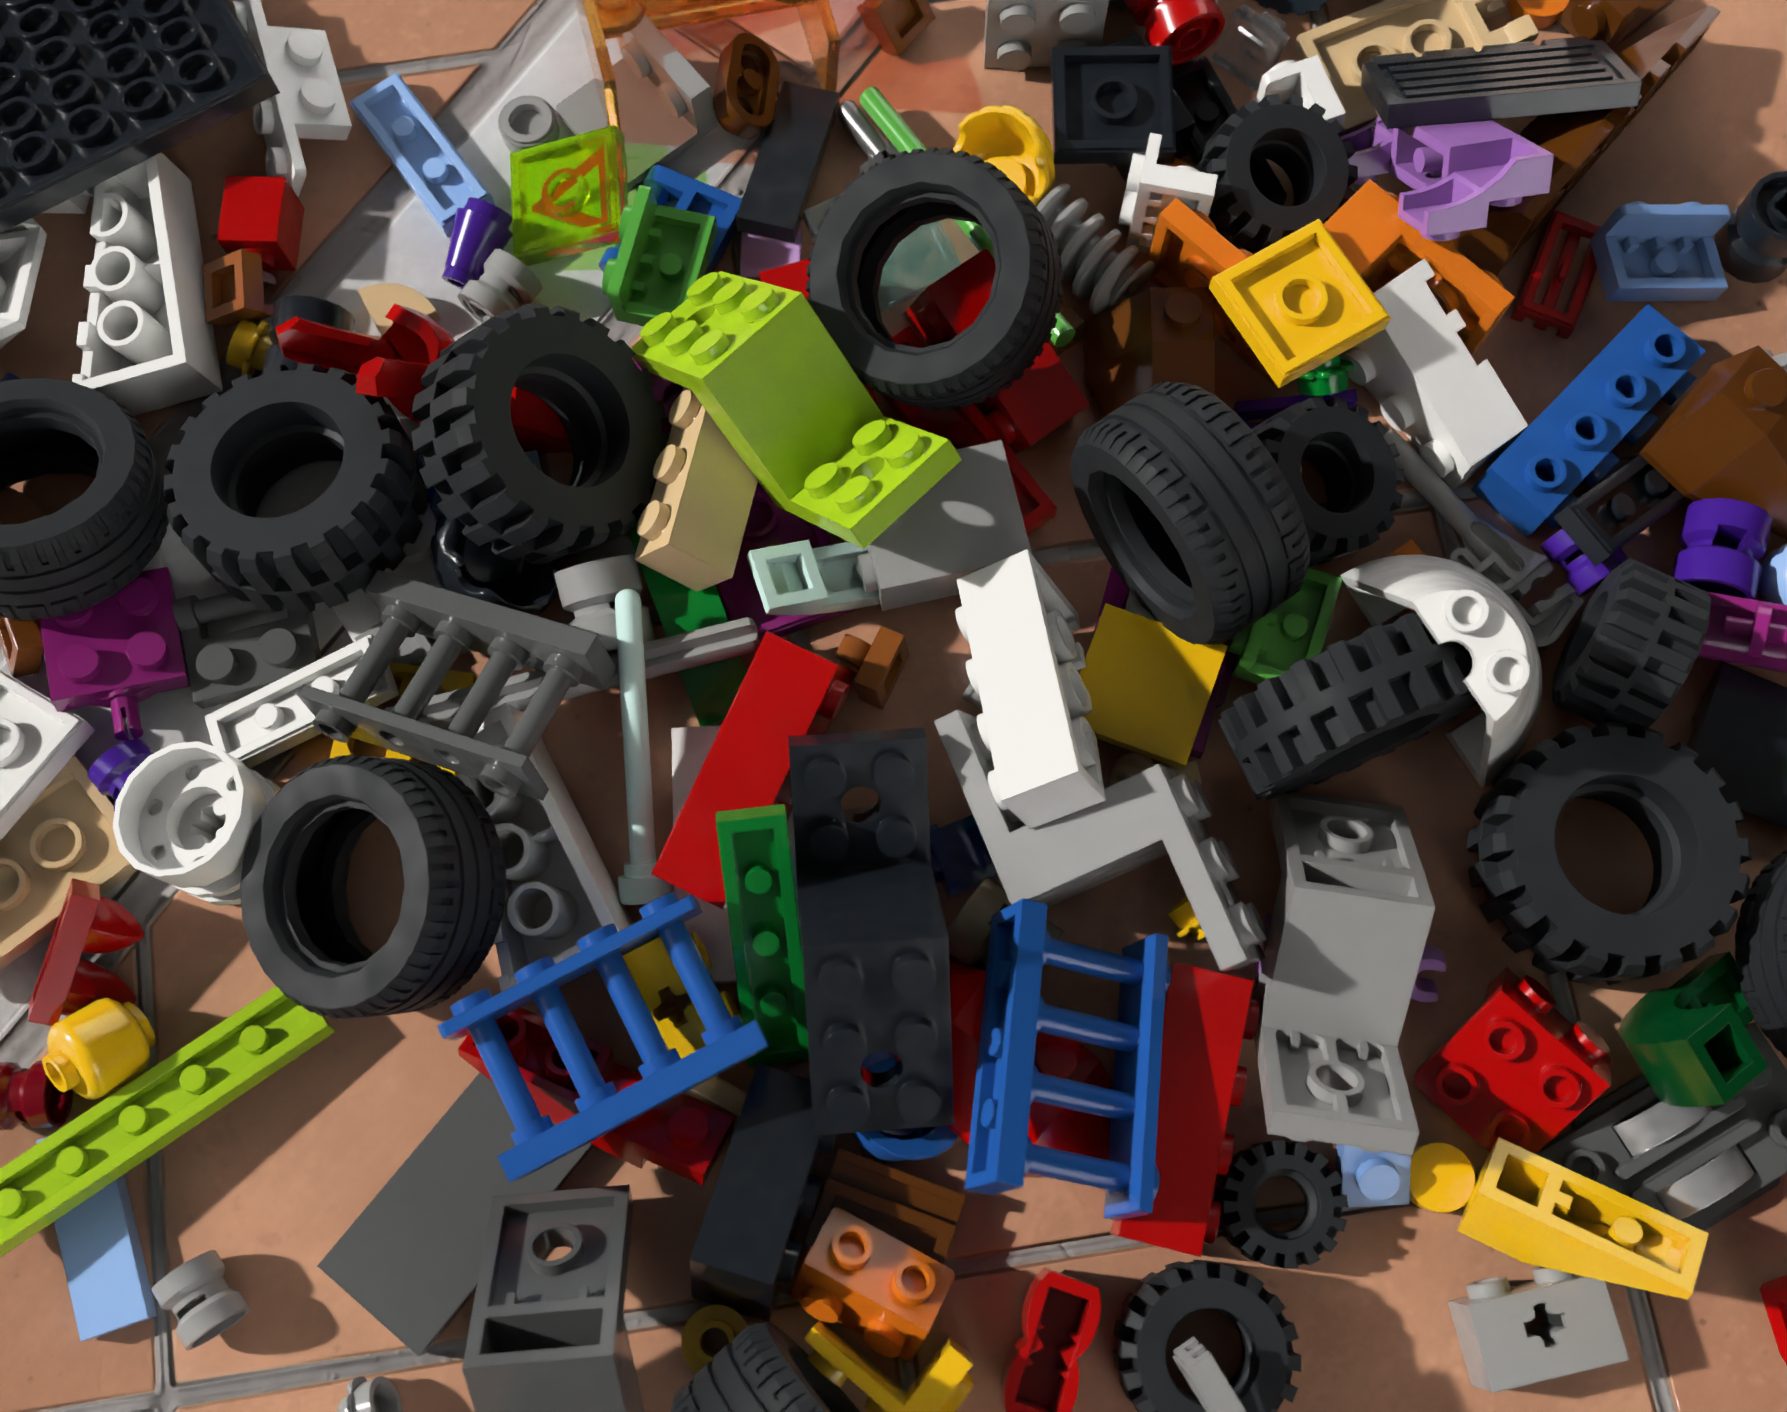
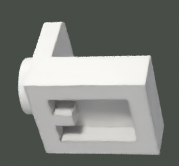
M1318 55L1298 62L1294 60L1283 61L1272 67L1262 76L1255 100L1257 104L1266 95L1278 94L1281 104L1290 95L1303 97V107L1309 109L1316 103L1326 109L1322 117L1329 124L1337 119L1342 126L1346 112Z

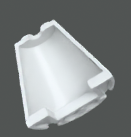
M1427 555L1388 556L1366 562L1341 574L1339 577L1343 579V584L1372 627L1384 623L1408 607L1417 612L1438 645L1445 642H1456L1463 645L1470 652L1472 669L1463 682L1483 711L1445 735L1480 787L1487 786L1507 766L1512 764L1521 753L1535 726L1541 704L1542 667L1540 655L1532 631L1521 611L1510 597L1488 578L1467 566L1440 557Z

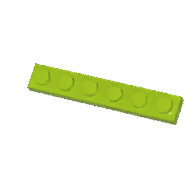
M275 986L0 1168V1258L329 1037L335 1030L327 1017L317 1015L315 1012H310L304 1009L303 1006L297 1005Z

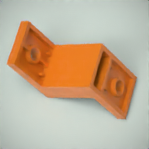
M1369 179L1323 225L1373 293L1425 258L1435 274L1426 283L1445 314L1454 309H1457L1467 326L1457 333L1471 356L1474 357L1515 297L1504 289L1502 282L1493 273L1480 269L1460 253L1451 240L1434 241L1422 237L1421 232L1398 217L1399 197L1392 192L1384 191ZM1176 197L1159 214L1147 262L1151 260L1155 264L1154 273L1149 279L1159 287H1209L1213 276L1253 254L1245 249L1236 248L1217 232L1214 223L1207 215L1198 210H1191ZM1213 295L1214 334L1277 387Z

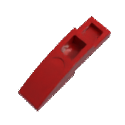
M520 1007L497 1019L496 1022L540 1114L543 1116L550 1115L551 1120L559 1124L580 1113L574 1102L580 1097L542 1017ZM468 1034L458 1048L459 1056L492 1081L471 1034ZM583 1036L605 1083L613 1081L619 1092L643 1079L640 1073L615 1063L612 1048ZM681 1094L590 1143L640 1169L643 1168L648 1160L703 1186L734 1129L735 1117L690 1096Z

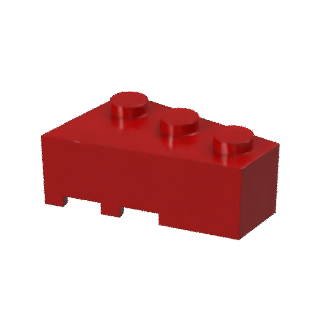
M983 249L925 288L903 313L904 317L928 346L950 341L972 325L989 300L996 265L988 249ZM1049 342L1043 344L1042 348L1044 350L1041 356H1036L1033 360L1035 364L1030 369L1026 368L1023 371L1024 375L1019 380L1015 379L1011 387L1006 390H999L998 395L993 398L987 397L985 402L975 403L985 416L987 422L1015 454L1030 447L1090 405Z

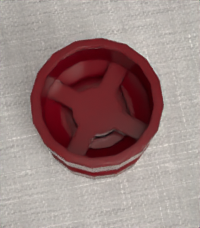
M37 1061L29 1069L21 1068L18 1063L14 1062L0 1063V1130H13L23 1122H28L33 1128H59L66 1122L73 1103V1090L70 1089L66 1092L58 1090L46 1075L42 1061Z

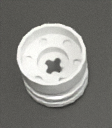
M199 741L172 744L148 756L128 776L116 800L113 831L118 849L135 869L160 881L169 883L193 897L217 906L241 904L240 883L243 859L251 833L268 802L281 788L271 780L264 778L257 771L248 769L244 763L220 748Z

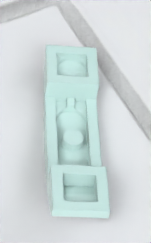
M809 540L750 550L747 554V559L766 614L813 615L880 604L877 591L865 592L861 577L858 555L868 553L867 547L862 549L850 542L812 548Z

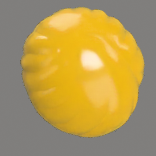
M1010 105L986 106L979 111L970 113L959 124V137L953 149L955 152H967L970 156L976 155L984 162L995 165L998 170H1001L1022 190L1036 207L1052 190L1055 182V169L1050 140L1039 122L1025 111Z

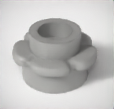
M378 1376L368 1381L365 1377L354 1378L347 1385V1393L349 1395L343 1398L338 1406V1412H402L401 1400L395 1386L389 1379L383 1376Z

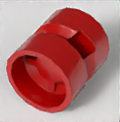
M1124 0L1137 25L1146 28L1145 39L1149 46H1171L1172 65L1184 63L1205 51L1216 41L1225 25L1224 16L1215 0Z

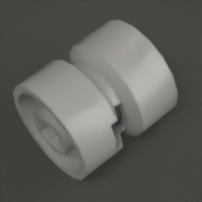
M628 554L598 559L571 566L554 573L562 608L573 612L575 619L569 626L598 634L607 652L617 650L616 595L623 589H632L638 594L643 589L634 555ZM641 605L643 643L656 639L648 607Z

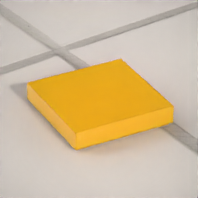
M1320 219L1309 223L1213 276L1209 285V289L1278 388L1384 330L1391 319Z
M1105 603L1085 658L1086 667L1082 668L1079 674L1090 693L1093 712L1081 717L1088 721L1097 739L1184 769L1228 646L1223 644H1192L1177 637L1165 628L1161 622Z

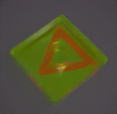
M615 124L510 153L514 257L526 266H531L622 242L619 238V224L625 205L628 204L624 134Z

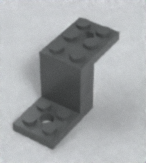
M630 1184L493 1196L462 1366L475 1412H645L623 1315L633 1214ZM556 1247L572 1248L566 1256L552 1261L542 1260L550 1249Z

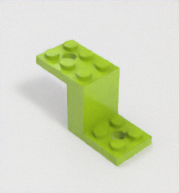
M723 271L718 273L711 272L699 278L687 290L689 298L673 312H664L651 319L641 329V339L631 347L636 353L633 358L642 370L646 368L649 373L691 389L776 506L862 549L871 544L962 460L949 439L883 416L802 292Z

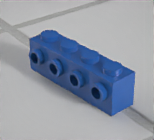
M1647 304L1495 460L1471 491L1526 538L1543 521L1554 529L1559 524L1554 517L1578 499L1571 492L1582 480L1591 487H1594L1620 460L1611 450L1622 439L1632 447L1659 419L1650 409L1660 399L1671 406L1697 379L1688 369L1706 350Z

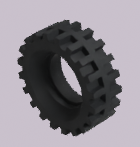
M1415 612L1401 616L1395 622L1386 626L1378 624L1368 628L1358 637L1346 642L1343 640L1328 646L1327 651L1310 659H1302L1289 666L1290 670L1277 677L1266 679L1257 685L1258 689L1236 699L1233 702L1235 706L1224 710L1220 714L1221 719L1218 721L1256 800L1260 801L1264 798L1267 800L1274 799L1285 792L1291 794L1307 785L1322 783L1336 774L1346 770L1347 772L1373 758L1393 752L1395 748L1427 735L1435 727L1458 717L1457 714L1477 706L1478 702L1463 682L1471 672L1472 657L1470 652L1459 643L1445 642L1438 645L1419 615L1417 616Z

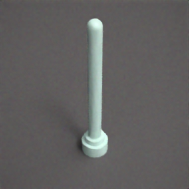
M623 589L615 597V616L630 862L624 863V875L618 876L620 904L642 905L670 893L671 884L651 874L657 860L641 598L635 590Z

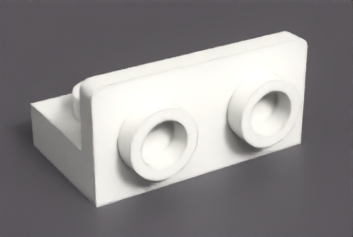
M1150 133L1145 155L1133 153L1118 223L1130 226L1125 249L1134 244L1139 249V252L1146 254L1150 253L1160 212L1176 197L1191 210H1198L1207 216L1209 215L1218 178L1216 174L1199 172L1190 166L1172 167L1157 164L1162 135Z

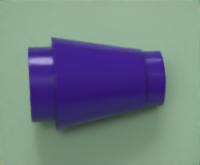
M469 197L465 207L457 208L445 262L446 268L442 278L460 289H463L469 280H478L484 273L483 265L495 249L503 250L513 236L509 230L513 220L511 215L487 201Z

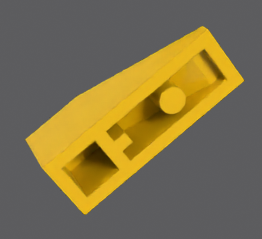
M1498 1137L1477 1175L1474 1190L1466 1204L1457 1229L1458 1232L1526 1264L1686 1300L1693 1294L1709 1233L1500 1137Z

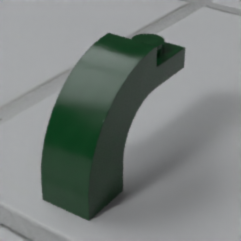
M1730 951L1708 956L1668 988L1649 991L1628 1011L1619 1027V1033L1657 1098L1668 1105L1677 1107L1724 1105L1769 1067L1745 1028L1754 1017L1742 994L1735 960Z

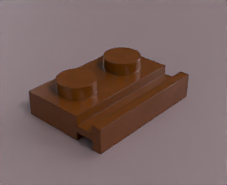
M838 1148L804 1244L810 1247L813 1246L831 1210L839 1207L939 1263L944 1264L967 1196Z

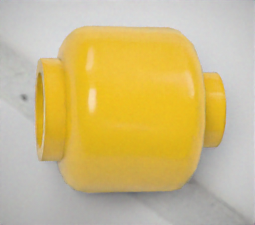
M110 998L96 1000L58 1021L50 1028L47 1037L49 1054L42 1059L43 1068L49 1080L61 1092L72 1089L75 1093L86 1099L101 1098L142 1074L147 1069L151 1059L150 1049L156 1043L155 1034L147 1017L134 1004L130 1002L121 1004Z

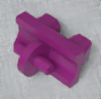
M1708 592L1709 597H1711L1709 625L1697 657L1787 673V605Z

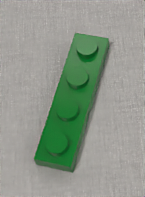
M785 804L716 812V827L741 1020L743 1026L754 1020L758 1021L771 1045L766 1050L747 1059V1066L749 1068L757 1067L758 1063L766 1066L809 1060L802 948Z

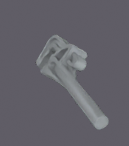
M1394 429L1389 430L1383 437L1388 446L1395 443L1400 456L1394 458L1395 467L1403 469L1404 477L1461 537L1464 548L1453 550L1446 559L1467 566L1482 574L1507 594L1527 621L1535 638L1538 651L1546 650L1560 637L1584 601L1575 593L1576 590L1569 583H1566L1555 590L1546 600H1539L1526 611L1517 601L1531 587H1535L1555 569L1547 561L1548 558L1526 548L1478 518Z

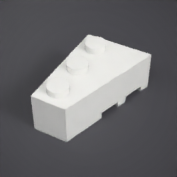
M1424 258L1373 293L1391 317L1387 327L1341 353L1340 358L1353 363L1354 368L1352 371H1348V377L1357 385L1365 386L1380 404L1381 412L1389 425L1397 431H1403L1420 451V457L1454 490L1496 460L1526 430L1528 424L1488 359L1479 364H1476L1457 333L1467 325L1457 309L1447 314L1443 311L1426 283L1435 274Z

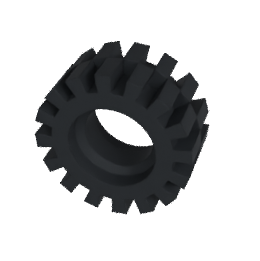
M1276 1140L1253 1144L1252 1147L1241 1150L1232 1157L1234 1161L1230 1164L1227 1174H1220L1219 1176L1223 1180L1220 1188H1215L1214 1200H1219L1221 1204L1219 1225L1224 1226L1227 1232L1225 1235L1226 1239L1232 1246L1238 1247L1242 1251L1241 1254L1263 1265L1295 1269L1299 1265H1311L1321 1260L1319 1258L1321 1253L1324 1251L1331 1252L1338 1242L1334 1240L1337 1231L1344 1232L1347 1222L1346 1219L1341 1218L1342 1207H1348L1347 1195H1340L1337 1184L1343 1183L1339 1173L1337 1171H1330L1326 1165L1329 1160L1321 1153H1313L1308 1150L1309 1146L1299 1142ZM1274 1176H1284L1294 1181L1303 1192L1305 1198L1303 1218L1294 1228L1284 1232L1274 1231L1264 1225L1255 1209V1196L1258 1188L1264 1181Z

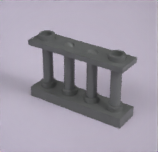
M378 570L365 591L382 613L380 619L383 625L343 688L336 695L304 684L297 694L315 716L313 725L326 736L339 742L347 743L352 737L479 779L485 787L504 797L513 798L518 792L543 801L549 788L530 761V755L569 687H577L581 683L605 691L617 670L599 635ZM415 634H420L436 639L392 712L364 704L406 637L412 638ZM469 650L491 656L447 730L418 721L459 653L466 654ZM525 666L546 673L503 748L473 739L513 670H521Z

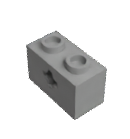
M1537 1266L1532 1268L1535 1279L1533 1281L1510 1286L1507 1276L1481 1279L1466 1284L1468 1296L1447 1301L1471 1385L1491 1393L1630 1360L1606 1282ZM1535 1311L1542 1312L1545 1323L1534 1327V1335L1526 1333L1524 1323L1535 1318Z

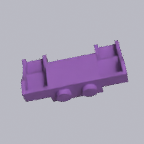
M1378 116L1364 127L1340 137L1343 143L1351 141L1355 154L1348 159L1349 165L1358 166V180L1353 184H1365L1369 179L1375 182L1378 175L1390 173L1414 189L1413 191L1400 193L1398 217L1421 232L1422 237L1429 240H1453L1460 236L1461 231L1486 228L1489 205L1497 207L1515 206L1522 202V197L1545 194L1550 191L1554 154L1493 120L1387 129L1380 116Z

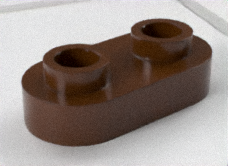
M738 34L721 51L713 94V107L718 122L728 133L743 139L755 138L773 121L780 77V66L774 52L763 40L753 34Z

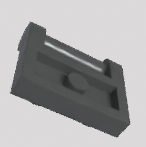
M228 592L200 600L195 595L175 599L173 601V613L182 635L193 703L204 709L236 701L321 659L313 612L291 613L286 607L288 618L209 638L207 623L262 609L257 608L252 601H240Z

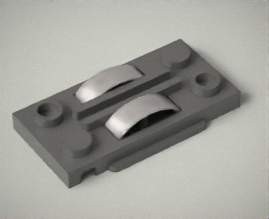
M1749 1023L1745 1028L1769 1067L1726 1104L1704 1107L1668 1105L1657 1098L1642 1073L1589 1105L1571 1121L1572 1129L1547 1143L1537 1155L1705 1231L1776 1187L1780 1182V1176L1787 1172V1069L1756 1023Z

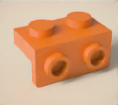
M835 1207L831 1210L810 1249L790 1292V1296L801 1301L804 1310L812 1317L825 1323L832 1324L838 1322L860 1334L865 1344L878 1354L890 1358L901 1357L911 1362L933 1325L955 1278V1273L949 1267L847 1211Z

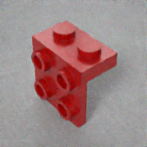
M1508 967L1503 969L1488 984L1484 1004L1417 1069L1414 1081L1416 1087L1489 1153L1498 1137L1537 1154L1611 1086V1057L1608 1055L1610 1049L1603 1038L1590 1026L1581 1021L1573 1025L1554 1008L1556 1005L1555 999L1542 984L1528 975L1520 979Z

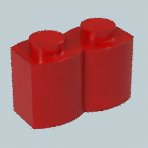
M1043 1268L1034 1278L1026 1293L1022 1308V1330L1024 1336L1011 1349L1002 1370L1000 1394L1005 1412L1072 1411L1079 1389V1366L1077 1359L1082 1356L1091 1344L1100 1320L1101 1298L1098 1287L1048 1268Z

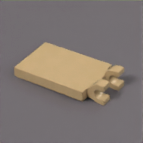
M1384 0L1297 35L1294 49L1300 61L1318 55L1346 112L1342 123L1344 130L1338 134L1341 137L1364 127L1379 116L1361 87L1362 62H1369L1371 56L1413 52L1416 57H1422L1424 51L1473 47L1475 51H1481L1482 47L1486 45L1534 41L1537 39L1539 31L1531 16L1527 14L1509 22L1502 28L1490 32L1483 19L1503 13L1505 5L1502 0Z
M73 756L0 841V971L54 932L72 878L99 884L100 896H103L137 871L118 849L113 831L115 802L110 796L102 795L88 778L89 768L77 756Z

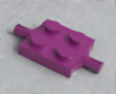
M168 567L142 571L134 581L116 595L86 610L57 618L39 619L50 698L57 712L91 705L111 708L115 731L114 738L120 741L129 740V729L133 739H138L144 734L138 702H142L160 692L191 687L182 635L173 613V601L176 598Z

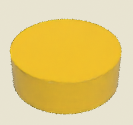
M1427 1143L1416 1147L1413 1155H1411L1410 1200L1419 1208L1429 1212L1447 1213L1464 1206L1469 1201L1475 1187L1474 1170L1467 1156L1458 1148L1446 1143Z

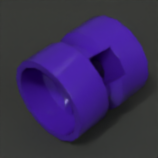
M1706 498L1692 502L1685 509L1678 544L1682 551L1675 555L1671 576L1706 592L1756 600L1762 566L1758 561L1765 557L1772 517L1767 511L1757 505L1741 500Z

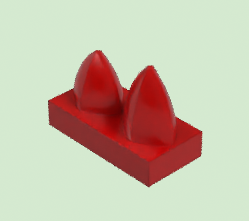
M72 878L29 1002L28 1021L53 1026L59 1021L60 1015L69 1016L90 1003L103 998H110L121 1004L126 1002L135 1004L136 996L117 975L101 965L80 959L82 952L103 954L119 951L142 940L144 937V932L139 922L130 911L120 903L100 896L99 884Z

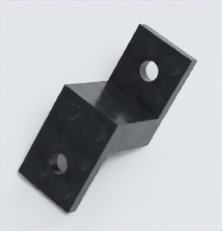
M924 727L788 736L814 1136L954 1125L949 937L931 865L927 737ZM865 786L873 789L879 795L876 805L863 813H854L847 810L841 804V800L844 794L854 787ZM876 1051H889L899 1057L897 1064L886 1072H871L862 1065L863 1060L869 1054Z

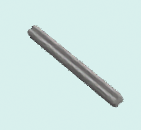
M745 617L645 642V677L649 679L756 652L760 645L756 624L752 618ZM618 650L608 652L617 670L606 689L620 686ZM534 670L510 676L490 711L505 703L520 711L525 710L546 673ZM579 683L577 687H569L562 700L601 691V689ZM473 686L434 695L418 721L444 730L448 729ZM396 705L386 707L384 710L392 712Z

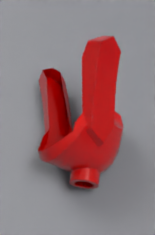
M397 304L392 306L385 317L392 320L393 323L381 338L336 328L297 316L275 327L279 346L285 358L299 363L322 365L327 369L332 367L356 373V394L387 397L403 415L421 424V421L413 419L412 409L415 395L424 390L421 385V378L429 364L440 358V352L455 341L440 324L429 316Z

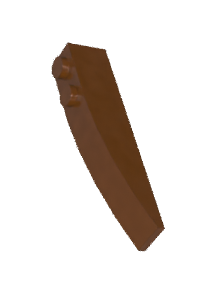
M1710 5L1657 30L1617 54L1642 81L1638 106L1538 115L1519 135L1554 154L1549 193L1522 197V202L1515 206L1497 207L1489 205L1487 227L1461 231L1458 238L1451 240L1455 248L1477 267L1487 270L1497 277L1693 52L1721 11Z

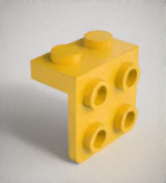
M817 1322L804 1338L814 1348L808 1360L819 1372L839 1387H842L845 1381L850 1379L868 1395L867 1403L864 1405V1409L867 1412H956L975 1385L972 1382L973 1376L968 1373L973 1366L971 1354L950 1336L947 1337L907 1391L903 1390L827 1323Z

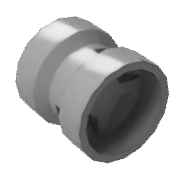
M495 249L484 262V273L478 280H469L457 297L472 316L481 323H484L507 309L515 311L522 304H531L543 287L536 275L519 259L504 250Z
M216 1250L207 1251L190 1259L164 1276L151 1289L161 1308L172 1311L177 1318L176 1334L186 1351L197 1348L212 1340L237 1323L250 1311V1307L240 1290L230 1289L224 1280L226 1267Z

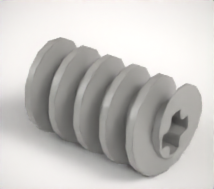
M1061 184L1052 189L1036 208L1043 215L1047 222L1046 224L1054 235L1053 239L1057 242L1058 255L1062 262L1060 270L1063 272L1062 284H1072V293L1080 301L1089 300V309L1097 315L1136 295L1154 273L1155 264L1150 260L1135 270L1132 264L1138 255L1139 249L1133 244L1119 254L1114 250L1122 237L1121 232L1118 229H1114L1100 238L1098 233L1104 224L1105 218L1098 213L1083 222L1081 218L1087 209V201L1081 197L1069 206H1065L1064 203L1070 194L1071 187L1068 184Z

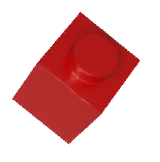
M226 175L217 241L227 255L239 249L262 255V270L270 274L274 270L296 271L304 207L286 177Z

